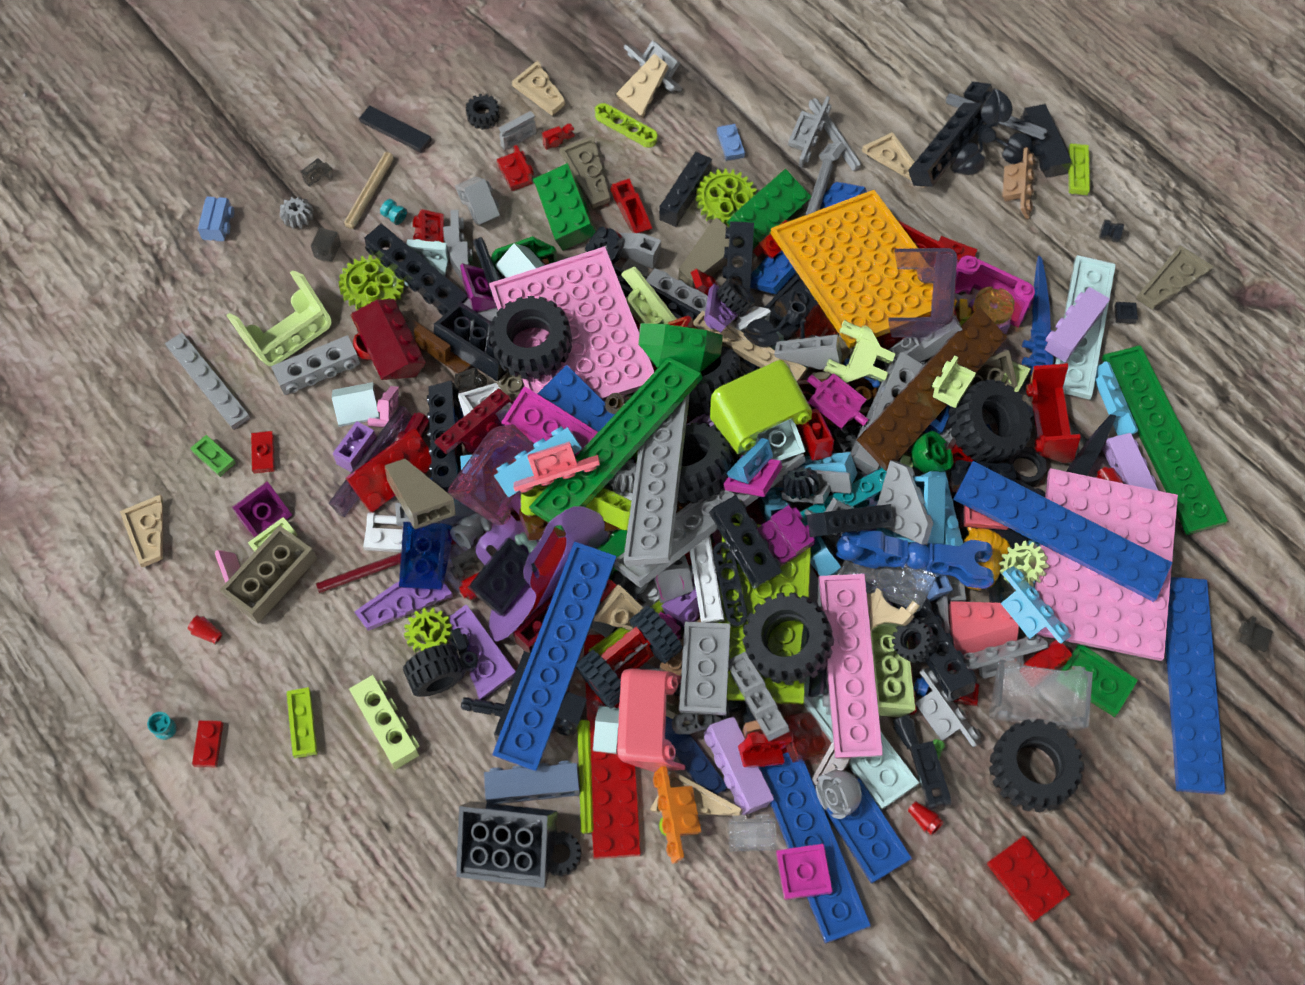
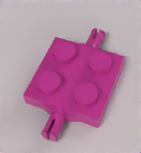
M833 373L829 379L823 382L813 376V374L808 378L807 382L816 388L815 394L808 403L819 409L823 415L842 429L853 418L863 426L868 422L869 419L859 412L867 399Z

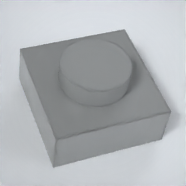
M843 142L830 143L821 152L819 157L822 162L828 159L835 161L840 158L841 153L846 147Z

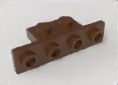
M411 320L407 324L417 346L457 374L463 375L472 366L452 353L448 343L415 320Z

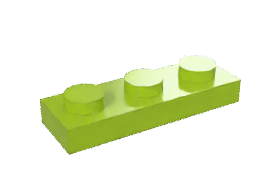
M1070 143L1068 154L1072 164L1068 171V193L1088 195L1090 191L1089 145Z
M309 687L286 691L292 755L294 759L317 755L311 690Z

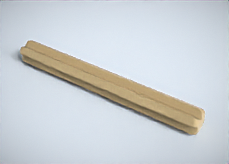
M384 152L344 221L347 228H355L394 160L392 153Z

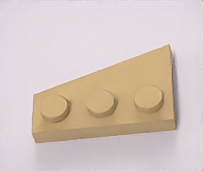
M654 53L616 93L617 96L643 118L648 104L653 99L652 96L656 88L660 86L669 68L668 65Z
M538 60L512 81L514 88L552 116L565 106L564 98L556 86L551 83L549 76L543 71Z
M160 494L120 511L139 565L142 568L163 559V497Z

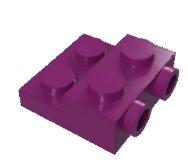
M789 505L771 516L770 520L758 527L757 530L760 536L768 542L769 551L773 557L778 559L781 567L812 547L815 542L814 538L810 537L808 525L805 527L800 521L802 515L798 509H791Z

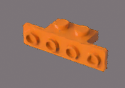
M661 766L654 773L653 783L659 795L658 808L662 811L663 816L662 829L666 834L668 842L666 850L673 864L678 863L684 858L680 836L699 834L701 827L692 786L671 788L667 767Z

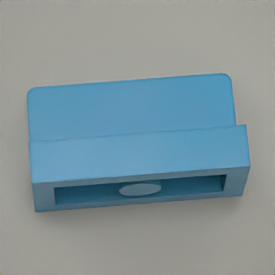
M761 438L727 472L728 477L748 484L773 457L769 440Z

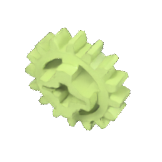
M1023 541L1022 546L1015 543L1013 550L1009 547L1007 548L1008 555L1002 554V557L1005 559V561L999 562V565L1003 568L1000 570L1002 575L1005 570L1014 566L1024 574L1025 580L1032 587L1034 581L1041 582L1040 575L1046 576L1043 569L1049 568V565L1045 562L1048 557L1044 554L1041 547H1037L1035 543L1032 542L1029 545L1026 541Z

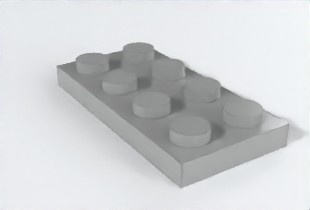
M685 622L680 713L726 715L730 624Z

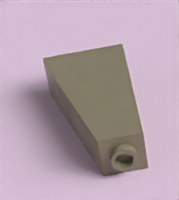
M717 217L711 222L679 268L678 280L683 281L693 289H696L691 275L693 270L697 268L708 276H713L723 266L727 265L728 259H724V248L729 245V239H725L727 226ZM737 239L733 242L735 247H743L742 240Z
M406 459L385 465L387 481L414 529L456 515L452 496Z

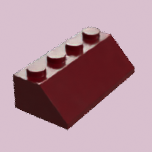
M377 299L351 313L350 316L381 380L417 377L426 362L395 299Z

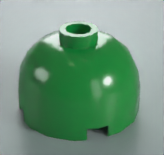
M934 431L925 433L912 446L913 465L925 474L930 471L946 472L953 466L951 449L946 450L944 444L947 442L940 434Z

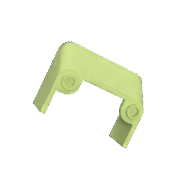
M296 271L290 272L300 288L291 297V304L295 312L265 333L256 325L244 326L241 320L231 313L226 315L243 341L268 366L282 362L331 326L329 314L303 274Z

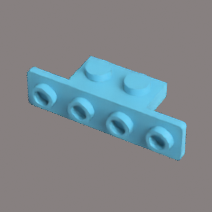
M1105 361L1097 367L1095 383L1108 414L1116 416L1113 426L1117 435L1120 436L1127 433L1133 435L1138 432V428L1109 362Z
M1012 566L1003 572L1005 578L1016 591L1001 604L1029 639L1045 627L1060 644L1071 637L1067 626L1057 619L1053 609L1043 602L1039 597L1038 591L1028 584L1024 574L1019 569Z

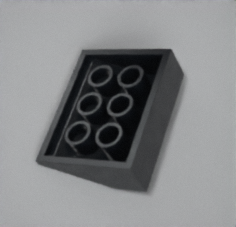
M469 801L459 806L456 877L546 888L557 835L558 811Z

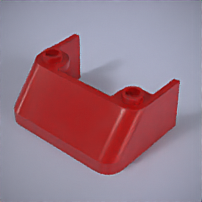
M1068 363L1034 366L1030 384L1026 386L1027 397H1031L1037 434L1035 450L1042 457L1061 463H1072L1081 437L1080 434L1071 435L1063 390Z

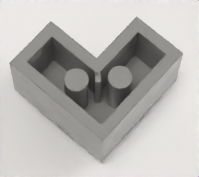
M473 177L455 185L462 204L467 205L474 223L480 225L500 216L498 212L500 207L497 200L493 199L491 195L492 187L488 180Z

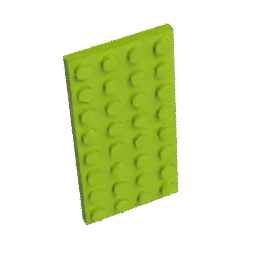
M733 523L735 526H740V523ZM743 537V542L746 545H751L750 539ZM811 547L781 567L782 573L756 589H753L736 560L747 617L749 613L754 614L756 612L754 607L758 603L763 605L766 603L764 599L769 596L772 599L777 598V593H784L785 596H789V593L792 592L797 593L800 598L803 595L808 597ZM721 548L723 564L727 563L726 554L729 551L726 552L724 548ZM754 556L755 562L762 565V559ZM724 569L721 575L724 579L729 580L734 577V572L731 569ZM720 590V596H721V602H722V608H723V613H724V619H725V621L717 622V623H726V624H728L727 618H726V614H725L723 599H722V595H721V590ZM729 590L726 593V598L730 601H735L739 597L738 592L735 590ZM728 606V608L733 607L734 616L731 619L740 622V618L743 615L738 614L737 606ZM786 621L776 626L768 638L769 650L774 655L780 657H789L799 653L803 623ZM730 626L729 659L746 651L743 645V638L745 637L743 633L744 626L740 628ZM728 669L727 700L745 701ZM757 670L775 703L804 704L805 682L800 684L797 680L794 681L793 685H786L784 681H781L778 684L773 682L771 678H765Z

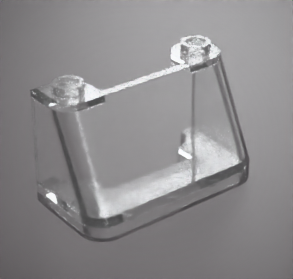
M1003 657V660L998 661L989 718L1021 723L1026 719H1030L1033 723L1036 719H1043L1044 724H1048L1050 721L1056 723V728L1082 730L1088 728L1093 672H1088L1085 667L1072 666L1071 670L1067 671L1023 666L1017 662V658Z

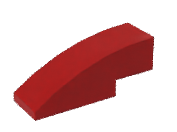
M630 178L612 184L610 188L611 193L632 233H642L651 230V223L638 193L633 188Z

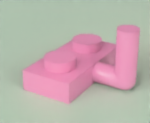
M390 386L387 392H384L381 400H378L377 404L380 419L369 418L368 426L393 427V415L399 402V387Z

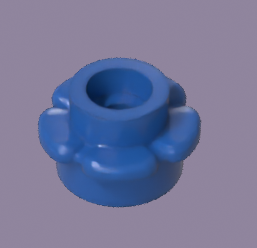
M923 677L922 679L917 678L914 685V691L917 692L916 696H926L929 685Z

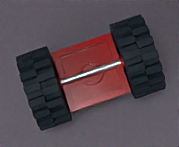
M645 606L629 620L633 629L627 632L613 646L609 647L601 657L592 650L576 663V669L585 682L588 683L590 688L610 709L620 702L621 675L625 669H638L654 655L665 664L683 648L677 636L672 632V629L650 606Z

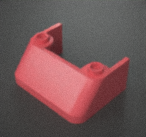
M625 669L622 672L617 746L618 756L621 761L651 772L657 771L661 766H666L667 771L685 770V765L674 762L675 747L669 740L665 739L667 695L674 694L678 685H681V676L670 671Z

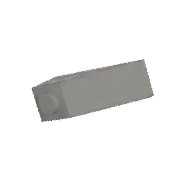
M838 335L776 342L774 352L776 358L816 369H824L827 366L828 359H832L840 364L842 361V351Z

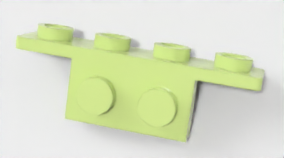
M636 267L627 269L621 274L633 289L625 299L631 314L639 324H668V322L677 319Z

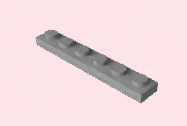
M183 333L165 343L169 351L233 430L251 419L249 414Z

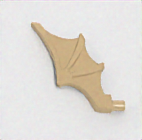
M879 588L874 593H866L870 634L875 627L884 623L906 626L915 617L914 613L920 605L912 601L906 609L904 607L897 609L885 600L883 592Z

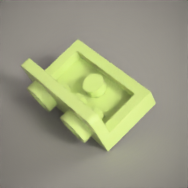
M954 356L951 362L947 361L942 369V376H937L932 385V388H935L933 397L954 408L957 407L976 375L975 372L958 365L959 357Z

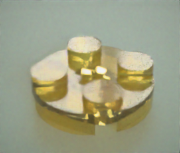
M986 287L977 293L972 308L974 311L981 308L995 324H1003L1011 318L1015 302L1007 290ZM990 303H992L993 305L997 304V308H992L990 306Z

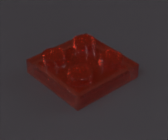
M811 712L783 717L792 738V742L786 746V749L793 763L825 756L829 748Z

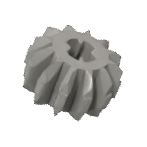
M300 195L296 199L291 196V200H284V204L280 205V217L286 226H291L293 229L299 226L302 229L304 224L309 225V220H313V208L309 201L302 199Z
M634 460L627 461L607 483V486L613 487V491L621 490L623 493L626 490L631 493L634 487L637 465L634 463Z

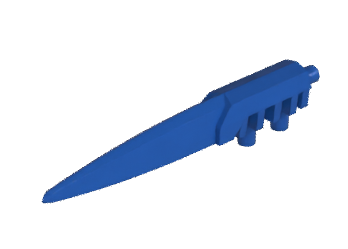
M1039 255L1034 278L1035 294L1032 303L1031 338L1029 341L1024 340L1022 342V347L1032 352L1029 358L1024 357L1022 359V365L1029 366L1032 369L1030 371L1031 376L1034 366L1053 364V355L1045 351L1048 344L1045 340L1051 332V315L1046 275L1042 257Z

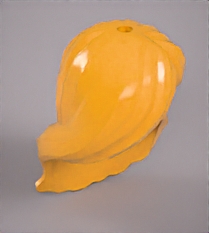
M968 527L969 535L963 541V544L969 540H978L990 543L993 548V554L988 561L978 562L980 566L992 570L994 575V583L990 586L992 587L1000 574L1001 566L999 562H1002L1004 559L1002 554L1007 555V548H1010L1007 540L992 530ZM967 587V588L973 589V590H979V591L981 590V588Z

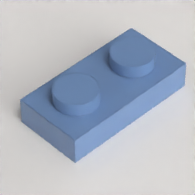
M731 124L717 127V134L726 161L744 158L745 152L736 125Z

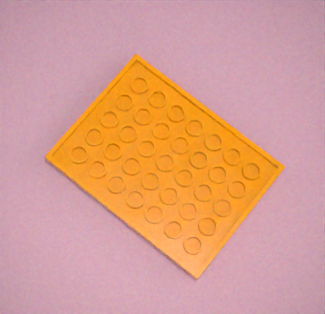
M875 190L771 228L770 234L838 333L840 328H842L843 321L846 320L859 327L868 326L877 338L956 306L957 300ZM839 333L848 348L856 345L857 341L855 338Z

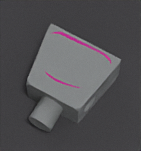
M685 555L654 577L660 603L693 591L691 580L694 578L692 565L688 566Z

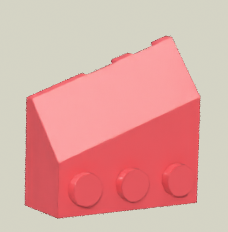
M950 602L948 614L951 627L950 635L954 641L953 646L957 651L960 650L963 655L982 651L987 647L1003 645L1008 641H1017L1019 625L1001 603Z

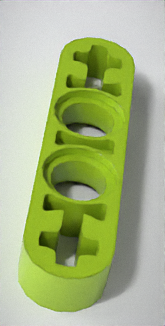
M600 103L595 107V118L602 124L646 148L654 147L657 144V133L652 128L606 103ZM615 119L623 120L620 124H616L613 121ZM636 127L638 131L630 132L629 128Z

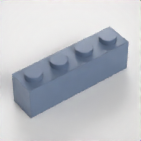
M561 761L558 765L540 763L537 772L519 765L512 767L510 770L491 768L489 772H484L485 799L487 803L505 804L580 796L577 763H572V761Z

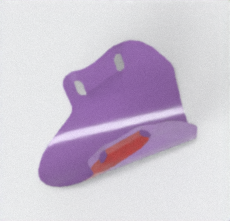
M520 491L502 501L491 531L486 532L478 540L476 554L484 565L491 558L490 554L486 551L487 545H492L498 549L508 537L516 543L515 535L525 532L522 522H517L509 513V508L513 507L519 514V508H521ZM573 506L548 523L540 541L536 540L537 545L530 554L527 546L524 544L519 546L528 554L524 566V579L527 581V584L502 616L491 610L489 632L493 641H500L508 637L555 593L574 542L597 549L600 545H605L609 541L608 533L604 531L605 523L603 517L599 513L586 507ZM556 525L563 526L566 536L559 538L554 531V527ZM532 563L537 567L535 573L532 571Z

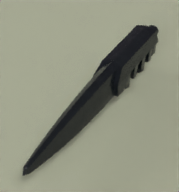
M1110 414L1079 451L1066 472L1088 475L1116 419L1115 415Z

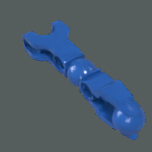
M881 531L842 533L837 542V557L852 561L857 565L873 569L879 566L904 568L905 564L914 570L926 567V571L955 576L962 584L972 588H988L994 583L992 570L978 564V562L988 561L993 554V548L987 542L969 540L961 546L933 545L930 543L927 547L925 544L917 542L908 544V540L903 541L900 538L889 537Z

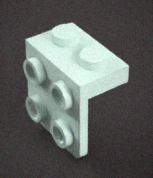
M407 239L409 247L441 274L446 275L449 260L447 243Z

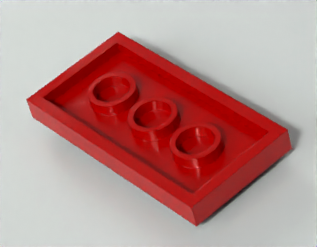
M416 429L409 431L346 477V480L369 512H374L395 496L387 481L385 465L406 459L423 474L430 470L429 465L432 463L429 448Z

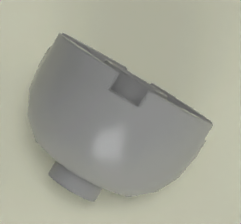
M833 770L818 777L819 784L816 785L817 797L825 810L829 807L833 812L831 814L832 817L842 819L857 809L861 802V789L858 780L847 771Z

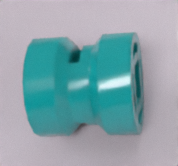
M387 199L380 208V214L385 218H390V221L395 225H399L405 220L407 209L403 206H398L394 200Z
M164 712L152 714L147 722L148 729L160 740L170 739L176 732V723Z

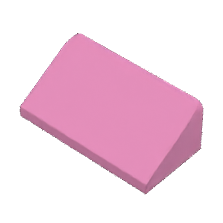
M217 550L215 555L226 583L240 568V564L234 553Z

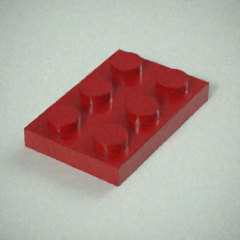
M1025 836L1018 839L986 863L1031 923L1070 895Z

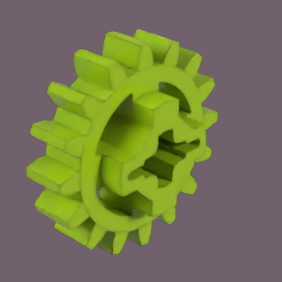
M423 608V613L421 614L417 611L414 612L415 618L408 617L410 625H404L407 631L404 633V637L408 639L407 645L409 647L413 646L415 653L432 646L449 644L446 639H450L449 631L453 630L451 624H448L450 622L449 617H443V611H439L436 614L435 608H432L430 612ZM427 626H429V629H431V630H430V633H429V636H430L429 638H428V636H427V634H426V633H427V630H428V629H427Z

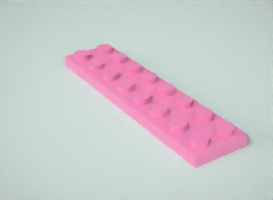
M865 574L819 576L821 610L825 613L831 625L834 645L831 646L833 652L831 658L826 659L835 759L882 756Z

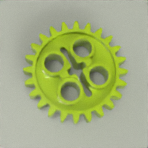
M726 168L723 173L717 169L716 174L710 172L708 177L704 176L703 182H700L696 192V201L699 202L697 208L702 209L701 215L707 214L706 221L714 220L717 217L727 227H730L727 224L728 220L757 191V189L752 188L753 182L747 183L748 176L741 178L742 172L735 175L734 169H732L731 173H728Z
M369 255L368 259L365 260L361 256V261L354 258V264L347 263V268H342V274L339 275L340 294L343 295L344 301H349V306L355 304L356 310L377 299H395V301L396 299H401V293L404 292V280L398 279L389 267H384L377 257L372 259V256Z

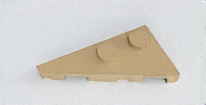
M893 132L863 146L861 150L863 153L911 180L908 169L913 165L914 160Z
M617 585L598 607L594 621L632 630L633 627L629 620L642 610L643 607L621 586Z
M674 771L670 773L669 782L671 788L692 786L698 815H741L743 810ZM659 795L650 808L653 813H662L658 808Z

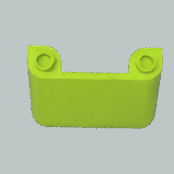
M783 360L775 361L717 388L711 396L710 419L737 454L751 450L756 444L757 434L789 419H792L798 425L805 424L812 416V410L789 366Z

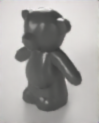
M487 500L481 504L477 513L460 518L457 521L458 525L450 530V534L456 544L469 549L473 546L474 539L479 538L484 531H491L501 504L497 501Z

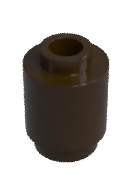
M612 393L605 401L606 410L615 415L630 398L619 393Z

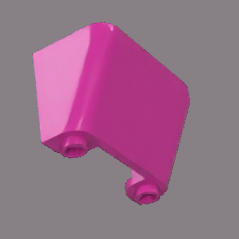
M973 256L961 258L955 268L949 290L956 294L966 292L969 295L973 288L985 294L991 293L993 298L1008 304L1005 313H1010V324L1018 328L1030 309L1035 294L1034 287L1030 283Z

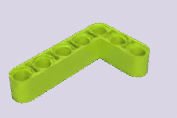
M538 484L527 492H521V512L523 514L536 515L531 512L529 506L549 485L543 486ZM603 487L586 508L599 513L604 521L620 529L628 530L632 501Z

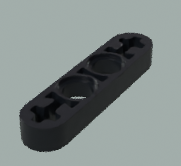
M720 542L713 549V557L727 622L731 627L740 628L747 621V611L736 560L727 543ZM721 548H724L726 552L729 551L726 554L727 563L723 564L722 555H717L720 553ZM724 569H731L734 572V577L726 580L722 577L721 573ZM729 590H735L738 592L739 597L735 601H730L726 598V593ZM728 606H737L738 614L743 615L740 618V622L731 619L734 616L733 607L728 608Z

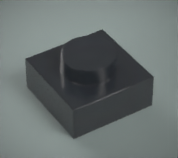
M1116 302L1114 305L1116 323L1136 324L1138 320L1137 304L1134 302Z

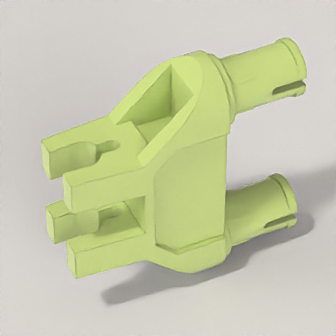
M844 320L839 333L856 339L857 343L846 366L828 359L824 371L831 374L834 373L841 377L845 383L864 376L879 382L885 381L888 372L874 367L873 364L875 359L889 364L893 361L895 353L880 347L874 333L868 326L859 327Z

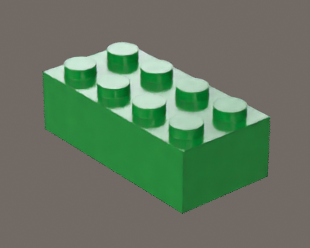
M568 163L533 179L554 239L562 251L590 239L596 233L577 178Z
M785 168L737 210L728 220L727 224L730 226V221L753 222L754 250L771 233V228L780 225L784 220L787 221L812 196Z

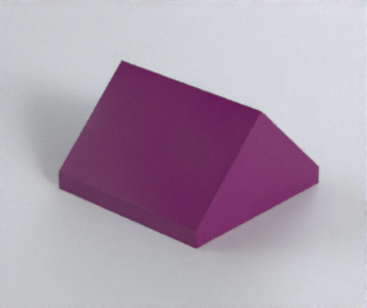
M462 263L460 265L462 280L472 310L478 313L496 308L483 269Z
M269 482L262 484L232 507L240 522L254 538L284 517L287 520L292 516Z

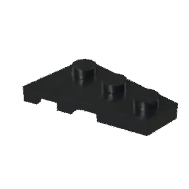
M953 460V466L949 469L952 492L958 491L972 462ZM976 462L1013 482L1016 480L1012 464Z

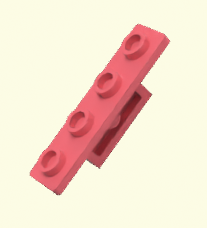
M570 441L529 454L528 460L534 476L515 481L513 488L515 492H527L538 484L544 486L553 483L554 479L563 477V479L573 477L575 472L592 471L597 468V465H600L599 457L596 455L576 461Z

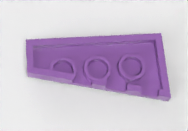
M713 284L708 292L704 321L712 330L716 329L721 333L739 314L731 311L729 307L725 306V303L721 302L717 294L719 287Z
M426 562L354 612L369 631L451 598L453 595L429 563Z
M466 604L452 614L449 620L453 629L459 628L461 634H466L469 641L467 651L475 653L478 657V666L475 670L470 671V676L476 687L479 699L484 700L512 679L516 671Z

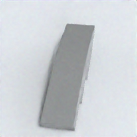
M746 652L729 659L728 669L767 740L771 741L789 732L788 725L778 711L775 701Z

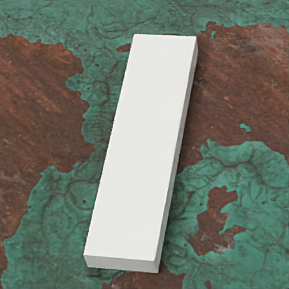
M708 536L690 550L701 622L717 623L725 621L711 538Z

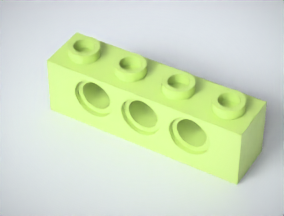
M372 675L349 688L395 770L419 756L416 749L420 746L413 735L409 737L405 730L409 727L402 716L398 718L394 711L398 710L392 698L387 700L384 695L387 689L381 679L376 681ZM372 700H381L377 706H370ZM383 718H391L390 723L387 725L381 724ZM395 736H402V740L399 743H391Z

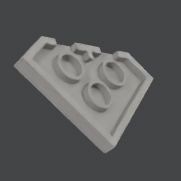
M890 460L877 506L892 505L895 526L884 528L917 543L927 544L933 521L931 516L926 513L924 507L925 500L920 487L916 486L913 476H915L913 469L900 462Z

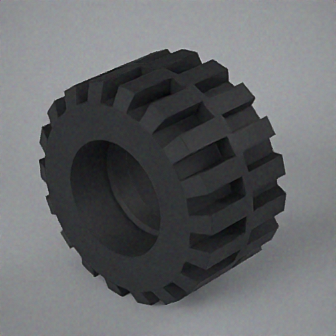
M449 644L436 645L424 649L411 657L403 666V672L411 691L417 697L432 696L444 692L456 685L466 674L454 645Z

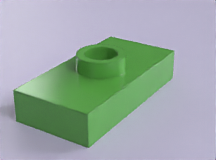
M207 435L190 448L219 477L236 464L234 459Z

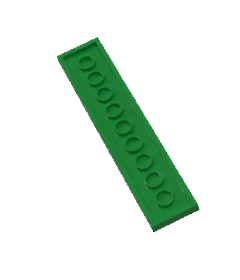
M1139 345L1104 354L1102 361L1103 363L1105 361L1109 362L1138 428L1137 433L1166 493L1178 495L1176 514L1186 535L1226 525L1228 519L1142 346Z
M668 357L575 457L576 461L598 455L600 465H597V468L592 471L584 472L582 470L575 472V475L570 478L563 479V477L554 479V482L529 506L531 512L550 522L553 518L573 506L586 507L702 380L701 373ZM556 525V526H555V527H557L558 529L564 531L563 526H561V525Z

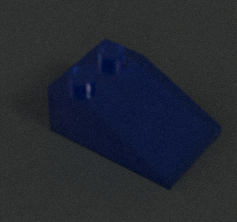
M403 522L399 587L443 590L451 551L452 536L450 530L453 528L452 525L432 523L414 529L411 522Z

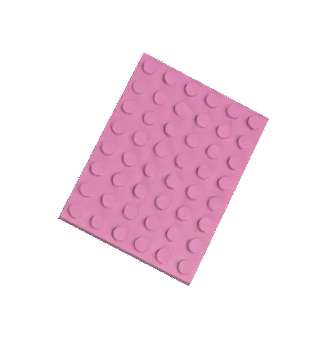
M605 247L489 283L498 310L501 307L504 309L506 303L510 301L515 302L516 298L522 297V299L528 298V296H535L537 299L544 297L547 299V302L552 300L557 303V307H561L568 318L572 335V349L568 353L569 358L565 363L561 362L562 367L557 371L555 369L552 370V374L548 376L544 374L538 379L533 377L522 379L524 386L536 394L566 365L604 402L612 393L626 395L637 391L654 373L649 357L638 345L639 331ZM528 328L518 333L512 343L524 348L535 347L543 343L550 333L542 328Z
M1056 469L1048 471L1045 498L1172 562L1178 495ZM1040 544L1044 554L1048 557L1045 562L1049 565V568L1043 569L1046 576H1039L1041 582L1035 581V589L1038 591L1039 597L1043 602L1053 609L1057 619L1067 626L1071 637L1066 641L1158 661L1164 659L1172 565L1157 599L1152 602ZM1047 627L1036 634L1056 639Z

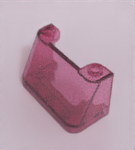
M514 424L493 428L485 436L450 485L448 493L494 525L506 524L511 518V509L508 505L516 493L508 498L494 477L498 473L496 469L506 462L511 465L517 461L515 456L524 450L529 453L535 449L534 443Z

